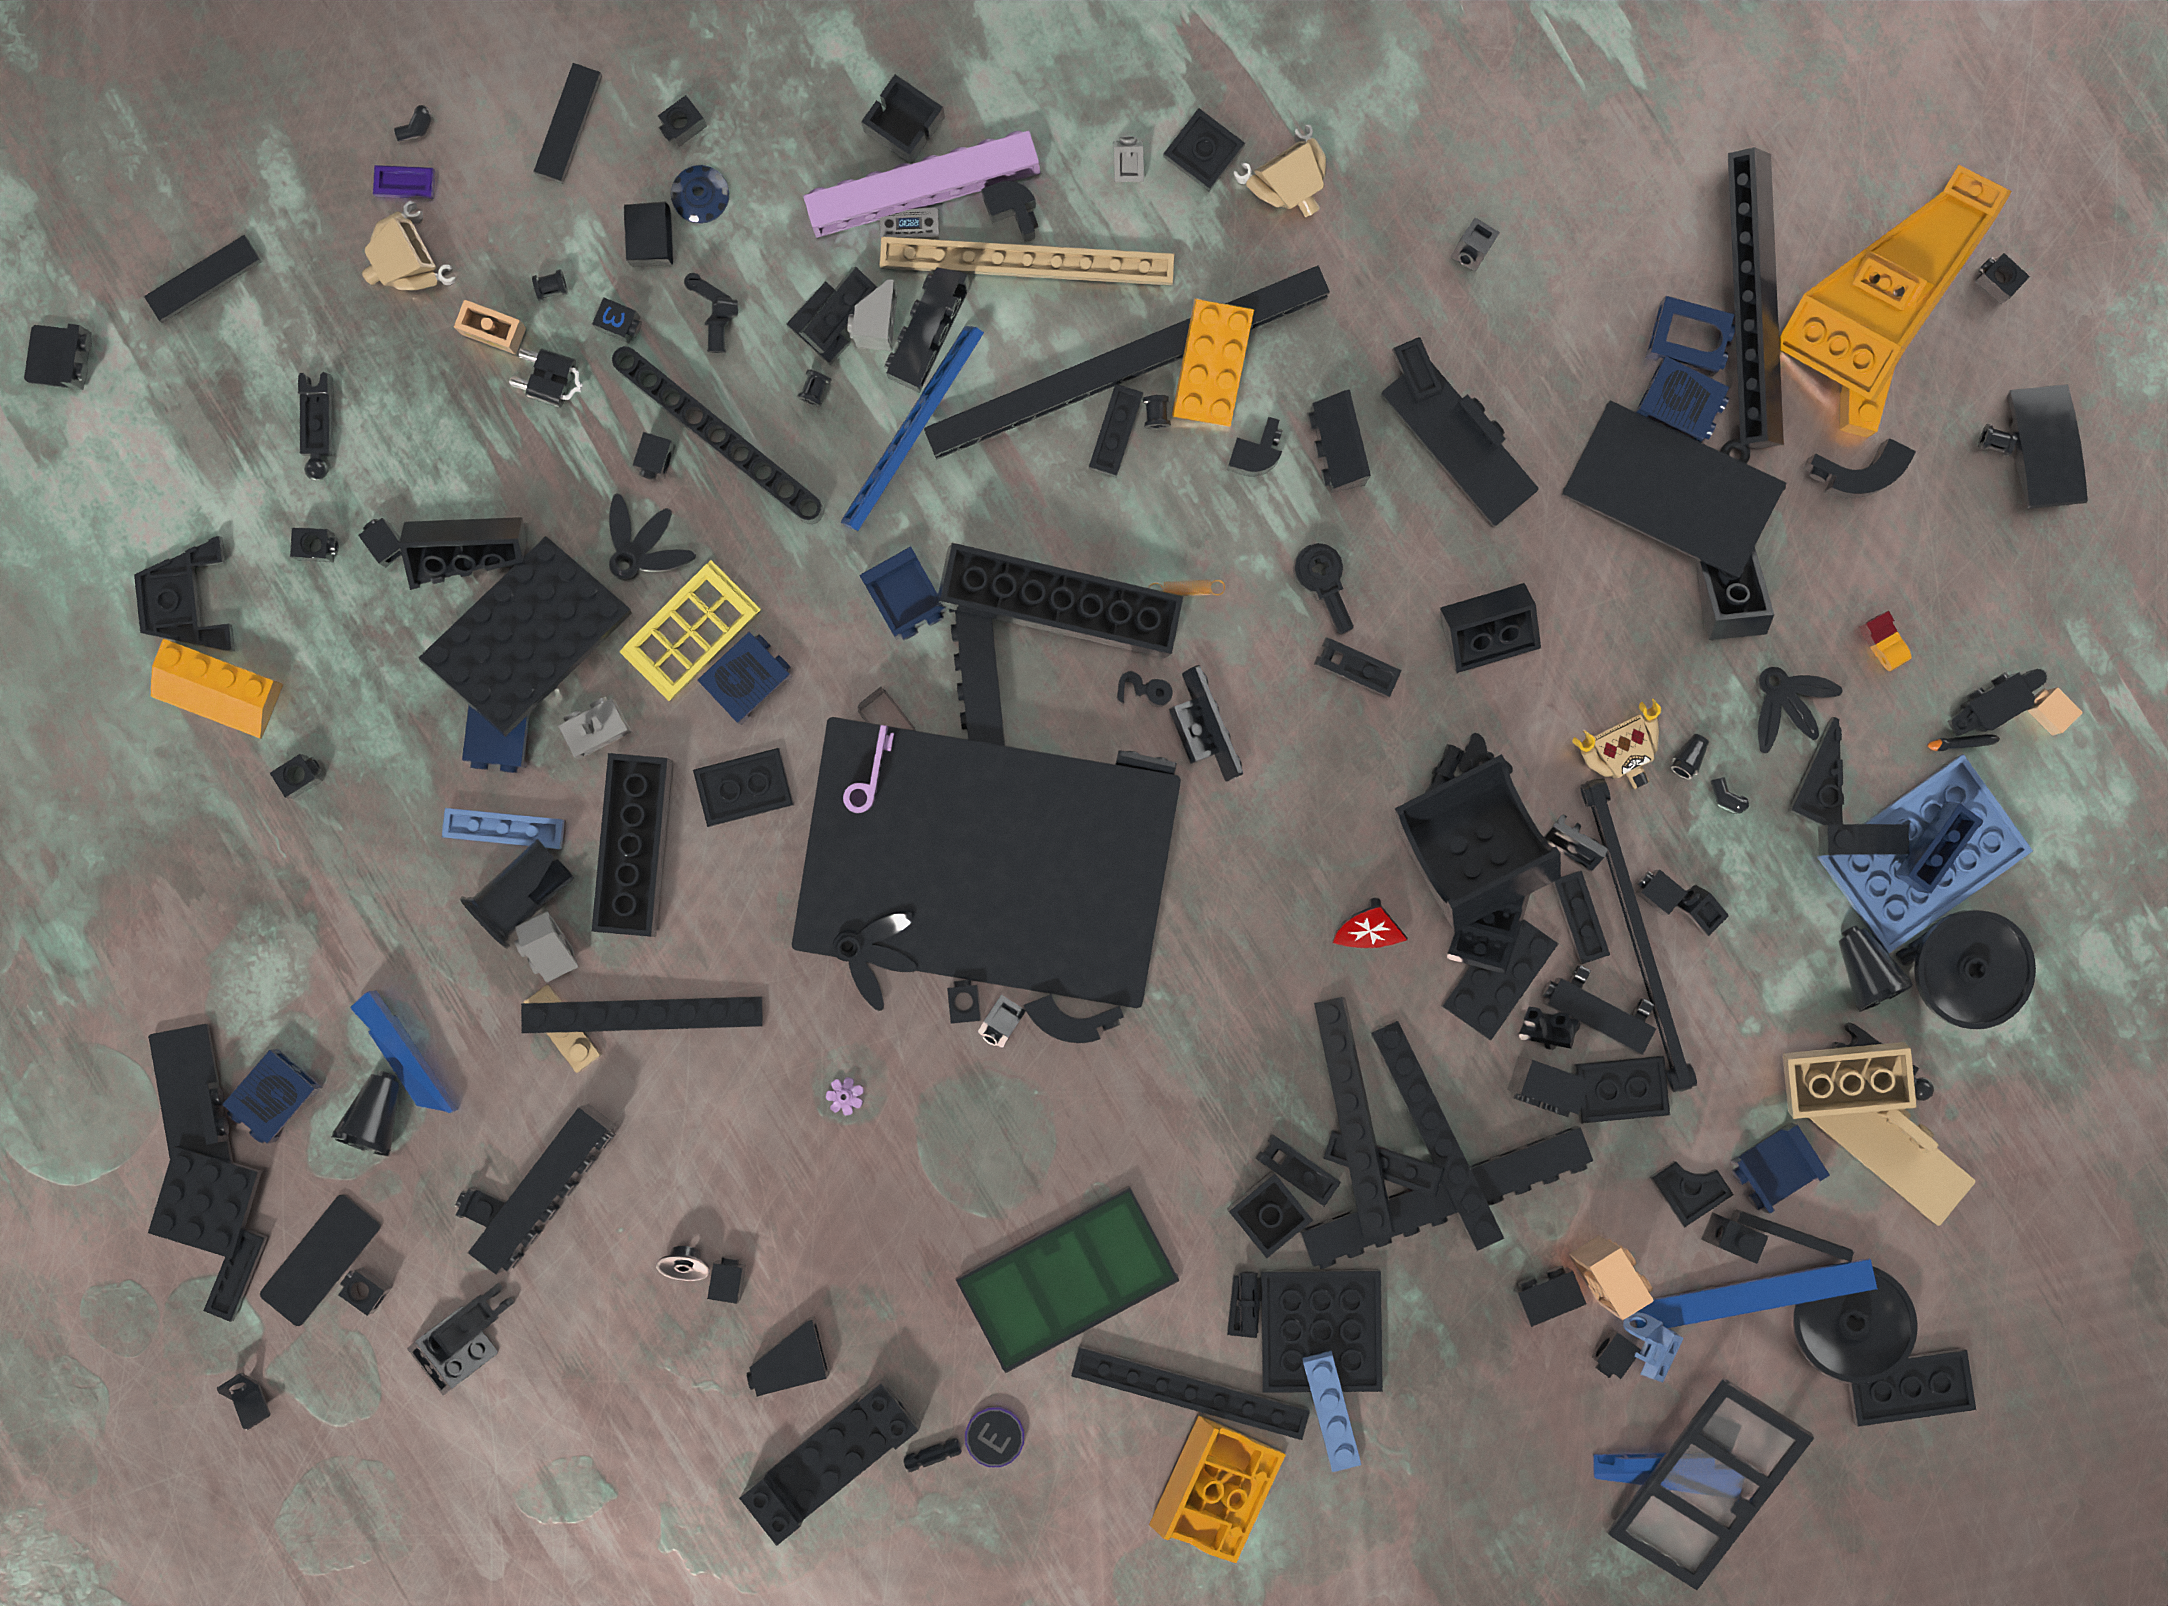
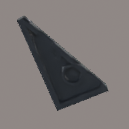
M1836 717L1830 719L1789 809L1790 812L1820 826L1843 824V759L1840 757L1842 729L1839 726L1840 719Z

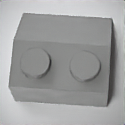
M888 279L855 305L854 314H849L848 332H850V338L854 339L857 348L892 351L898 296L894 280Z

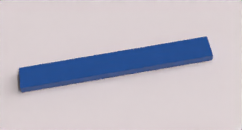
M964 326L841 520L842 524L850 529L859 531L983 336L984 332L979 328Z
M1866 1258L1654 1298L1652 1303L1637 1312L1647 1314L1663 1322V1326L1666 1328H1672L1877 1289L1871 1259ZM1635 1320L1636 1328H1643L1647 1325L1643 1320Z

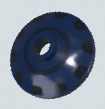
M704 165L691 166L683 170L675 178L671 188V201L676 212L685 220L697 224L708 223L717 219L725 211L729 202V187L725 178L714 168ZM697 187L704 189L703 194L700 196H696L693 193Z

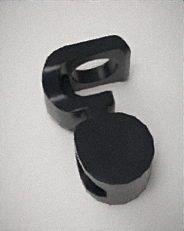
M1128 671L1122 674L1119 679L1117 702L1122 706L1124 704L1125 682L1133 684L1136 693L1135 697L1145 695L1148 702L1155 707L1167 705L1172 698L1173 691L1167 681L1152 679L1143 684L1139 674L1134 671Z

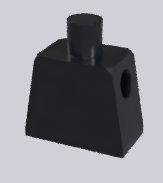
M1712 1212L1701 1240L1757 1264L1769 1236ZM1723 1226V1231L1721 1235L1718 1237V1232L1720 1228Z

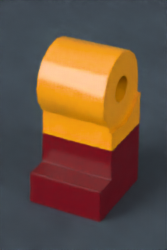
M1888 610L1858 628L1874 655L1878 657L1883 667L1891 672L1911 660L1912 656L1908 646L1893 624L1895 620Z

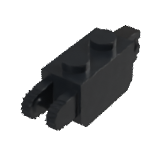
M2037 668L2022 675L2020 672L2009 675L2007 671L1991 680L1993 685L1988 689L1983 690L1980 687L1966 695L1968 701L1960 705L1962 709L1947 721L1956 736L1974 729L1980 732H1987L1988 730L1992 731L2034 705L2035 696L2032 692L2046 683L2047 672Z

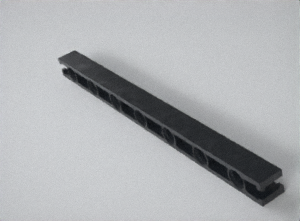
M1317 265L1225 304L1253 309L1250 330H1253L1327 299L1330 291L1320 267ZM1191 318L925 427L924 431L936 460L1114 387L1115 384L1120 385L1182 359Z

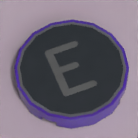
M1001 1406L984 1408L970 1419L965 1431V1444L969 1454L979 1464L987 1467H1003L1012 1463L1020 1454L1024 1445V1429L1020 1419L1011 1410Z

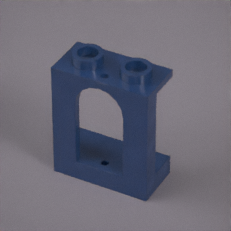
M1665 296L1658 308L1645 358L1657 361L1660 357L1664 358L1667 356L1677 362L1709 370V376L1713 377L1720 369L1723 370L1727 363L1729 353L1725 352L1727 341H1732L1736 330L1735 324H1732L1735 314ZM1673 314L1716 326L1720 330L1716 350L1705 352L1666 341Z

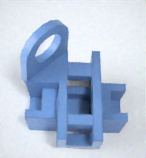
M1636 1312L1624 1319L1623 1327L1630 1334L1645 1341L1640 1353L1636 1352L1634 1356L1646 1362L1640 1375L1663 1383L1684 1338L1672 1329L1669 1330L1663 1326V1322L1647 1314ZM1638 1319L1643 1320L1647 1325L1643 1328H1635L1630 1325V1322Z

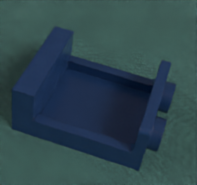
M911 546L859 575L896 640L902 638L905 641L918 633V627L925 623L929 626L938 623L944 618L943 613L947 612L946 608L936 606L938 594Z
M468 705L462 761L470 762V768L488 770L489 765L500 766V771L517 773L518 768H526L527 763L524 762L530 713L505 737Z

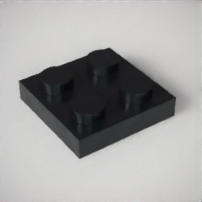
M1198 108L1163 153V157L1210 192L1245 147V142Z

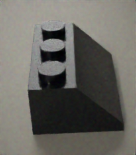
M1348 389L1312 403L1311 412L1307 413L1310 430L1315 429L1318 439L1314 441L1316 456L1323 459L1325 469L1321 470L1324 487L1329 486L1331 493L1365 486L1371 477L1351 392Z
M1525 583L1440 607L1443 632L1456 673L1541 649L1536 603Z

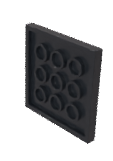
M1380 1270L1261 1271L1263 1393L1311 1392L1302 1358L1332 1351L1342 1392H1383Z

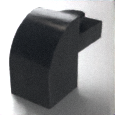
M1003 181L981 189L982 198L992 224L1015 216L1024 242L1035 239L1034 229L1039 228L1034 212H1028L1027 210L1036 207V200L1027 187L1014 181Z
M1268 417L1260 444L1237 437L1227 470L1248 477L1261 476L1271 471L1278 463L1282 451L1271 448L1272 445L1278 447L1283 431L1278 429L1280 420Z

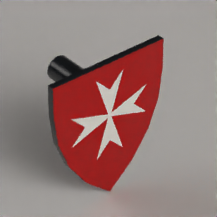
M1372 898L1369 901V908L1353 914L1341 924L1335 933L1333 943L1355 948H1379L1406 941L1408 937L1381 906V900L1379 898Z

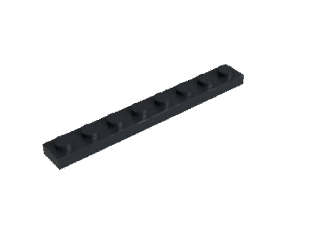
M762 997L521 1003L522 1034L763 1027Z
M1339 997L1314 1003L1363 1238L1367 1239L1395 1233L1346 998Z
M1399 1021L1372 1032L1371 1036L1433 1164L1445 1168L1442 1182L1476 1252L1503 1240L1504 1236Z
M1082 1346L1078 1347L1071 1377L1303 1440L1310 1410Z

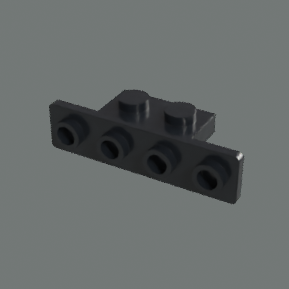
M1196 665L1182 673L1192 700L1170 708L1169 712L1190 764L1215 755L1224 780L1227 782L1243 775L1242 763L1231 743L1229 730L1224 726L1219 713L1218 703L1211 694L1208 678L1202 671L1201 666Z

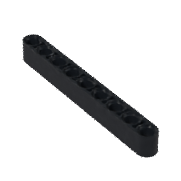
M623 346L613 353V366L622 377L802 522L812 525L822 519L824 515L823 505L814 494L638 352L630 347ZM628 356L634 357V363L630 368H621L622 359ZM656 375L657 381L653 386L645 387L643 385L646 376ZM671 393H678L680 395L678 403L672 406L667 405V396ZM692 412H702L703 417L699 423H689L688 419ZM722 429L726 432L725 438L721 442H713L711 440V435L715 430ZM738 448L748 449V456L742 461L734 459V453ZM762 466L771 468V474L766 479H759L756 476L758 469ZM783 485H793L794 492L790 497L783 498L779 495V490ZM806 503H815L817 505L815 514L812 516L802 514V508Z

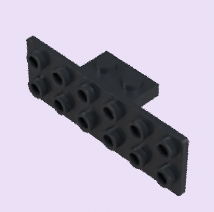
M1432 363L1443 392L1415 404L1402 374L1382 391V396L1493 526H1497L1539 490L1538 486L1504 448L1502 443L1506 438L1503 436L1505 434L1503 428L1497 421L1489 420L1484 414L1486 411L1484 406L1477 398L1471 399L1468 394L1462 398Z
M201 1024L150 1034L148 1038L169 1158H171L174 1146H181L233 1162L228 1138L229 1124L224 1115L222 1105L224 1103V1096L219 1086L209 1025Z

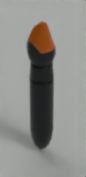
M1993 734L1948 739L1939 738L1928 743V747L1934 751H1946L1948 749L1989 746L1999 742L2000 738Z

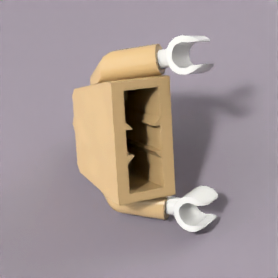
M1305 125L1307 136L1300 135L1298 129H1296L1294 137L1296 144L1255 169L1256 175L1252 176L1249 164L1242 163L1243 168L1248 173L1240 176L1234 171L1237 182L1246 184L1259 199L1275 207L1291 209L1298 205L1304 217L1317 212L1320 208L1313 194L1324 187L1326 155L1317 140L1312 138L1313 129L1311 125Z
M407 202L404 205V212L397 211L376 223L370 238L371 242L365 247V254L371 265L362 271L364 279L369 284L374 285L381 281L384 286H394L398 290H420L436 286L439 281L444 285H452L456 282V277L445 279L442 276L444 272L453 270V267L450 265L441 266L438 273L433 272L436 266L412 224L419 223L423 219V213L418 211L416 214H409L417 208L415 202Z

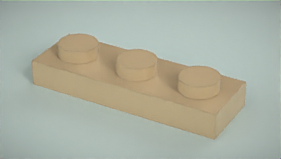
M546 984L523 1003H555L562 1001L551 986ZM585 1032L546 1033L576 1073L582 1071L602 1055Z

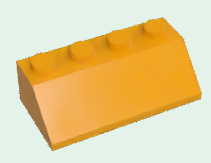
M164 638L152 665L151 697L260 739L264 735L283 684Z

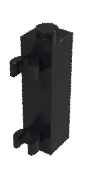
M1582 965L1576 966L1569 982L1562 978H1556L1554 982L1549 981L1542 994L1545 997L1544 1005L1557 1012L1569 1014L1570 1018L1580 1020V1024L1637 1054H1644L1657 1029L1645 1023L1655 1004L1640 998L1633 1015H1630L1581 989L1591 970Z

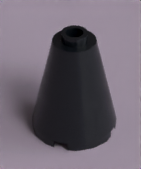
M1854 926L1841 933L1843 938L1838 942L1854 1001L1859 1012L1873 1008L1888 998L1890 1000L1912 987L1911 979L1866 928L1859 930L1858 926Z
M379 1071L378 1075L371 1074L334 1129L331 1138L359 1150H375L374 1154L389 1157L400 1086L395 1081L396 1076L384 1071Z

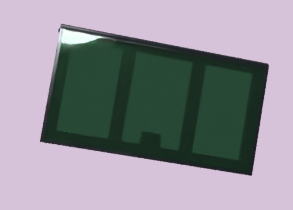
M1128 1186L956 1277V1282L994 1351L1002 1370L1008 1373L1179 1282V1276L1175 1273L1131 1187Z

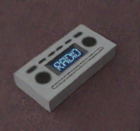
M938 208L909 209L881 217L880 240L881 237L939 239Z

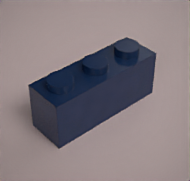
M1945 802L1895 875L1916 891L1932 894L1983 820L1961 803Z

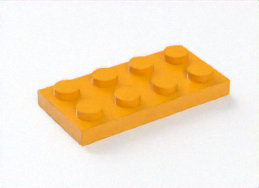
M1194 299L1172 411L1173 417L1231 426L1254 312L1253 309Z

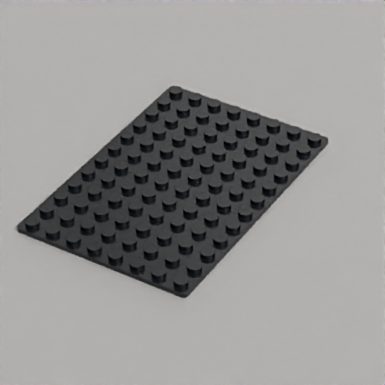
M830 717L827 720L792 938V948L794 950L836 957L832 950V944L835 937L840 933L852 932L857 935L864 927L881 917L894 913L910 912L914 918L909 925L896 934L872 944L888 947L906 955L917 964L918 968L916 971L1131 1008H1140L1142 1006L1181 783L1178 775L888 726L887 735L890 736L891 733H894L891 751L884 750L874 804L867 811L855 813L845 806L843 795L845 790L854 783L863 782L870 784L881 725L839 717ZM850 941L842 944V950L845 951L852 947Z

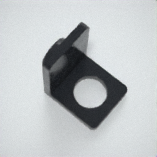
M239 1373L217 1387L219 1394L233 1401L244 1430L251 1429L270 1416L271 1413L259 1382L249 1376ZM245 1383L239 1389L229 1390L235 1384Z

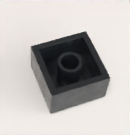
M1273 1171L1227 1208L1228 1212L1266 1258L1270 1257L1313 1221Z

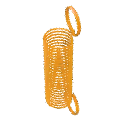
M1207 579V588H1206V580H1205V587H1204V580H1203V586H1202V580H1201V585H1200V593H1201V595H1202V594H1203V595H1204V594H1205V595H1206V594H1207V595H1208V594L1210 595V591H1211V588H1210V587H1211L1210 579H1209V588H1208V579ZM1194 580L1192 581V593H1191V581H1190V593H1189V581H1188V593H1187V581H1186V592H1185V581H1184V592H1183V581H1182V592H1181V581H1180V592H1179V581H1178V591H1177V581H1176V591H1175V581H1174V591H1173V581H1172V591H1171V581H1170V590H1169V581H1168V590H1167V581H1166V590H1165V582H1164V590H1163V592H1167V593H1171V594H1176V595H1180V596H1182V595H1183V596H1184V595H1185V596H1186V595H1187V596H1188V595L1190 596V594H1191V596H1192V594H1193V596H1194V593H1193V582H1194Z

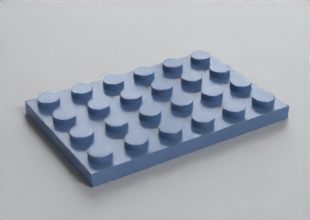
M1964 754L1959 755L1863 823L1909 825L1910 852L1945 802L1961 803L1983 820L1932 894L1916 891L1895 875L1908 854L1817 856L1874 938L1888 954L2033 852Z

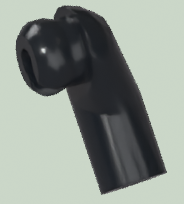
M417 106L408 125L394 128L398 142L419 138L426 134L432 121V114L427 106Z
M1725 777L1711 780L1715 799L1720 808L1733 814H1741L1748 809V799L1743 795L1738 796L1729 792Z

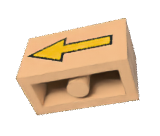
M467 300L463 301L454 328L461 335L515 355L526 330V327L520 320Z

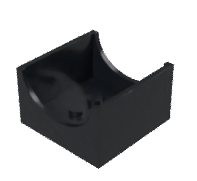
M1502 754L1395 808L1398 833L1454 932L1561 878V853L1557 846L1552 847L1545 840L1530 817L1513 784L1506 760Z

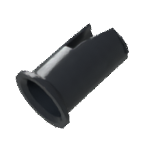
M537 839L474 897L466 898L462 896L460 901L479 924L499 944L508 949L510 947L508 943L510 936L516 931L515 927L529 920L572 881L574 876L559 859L553 861L554 857Z

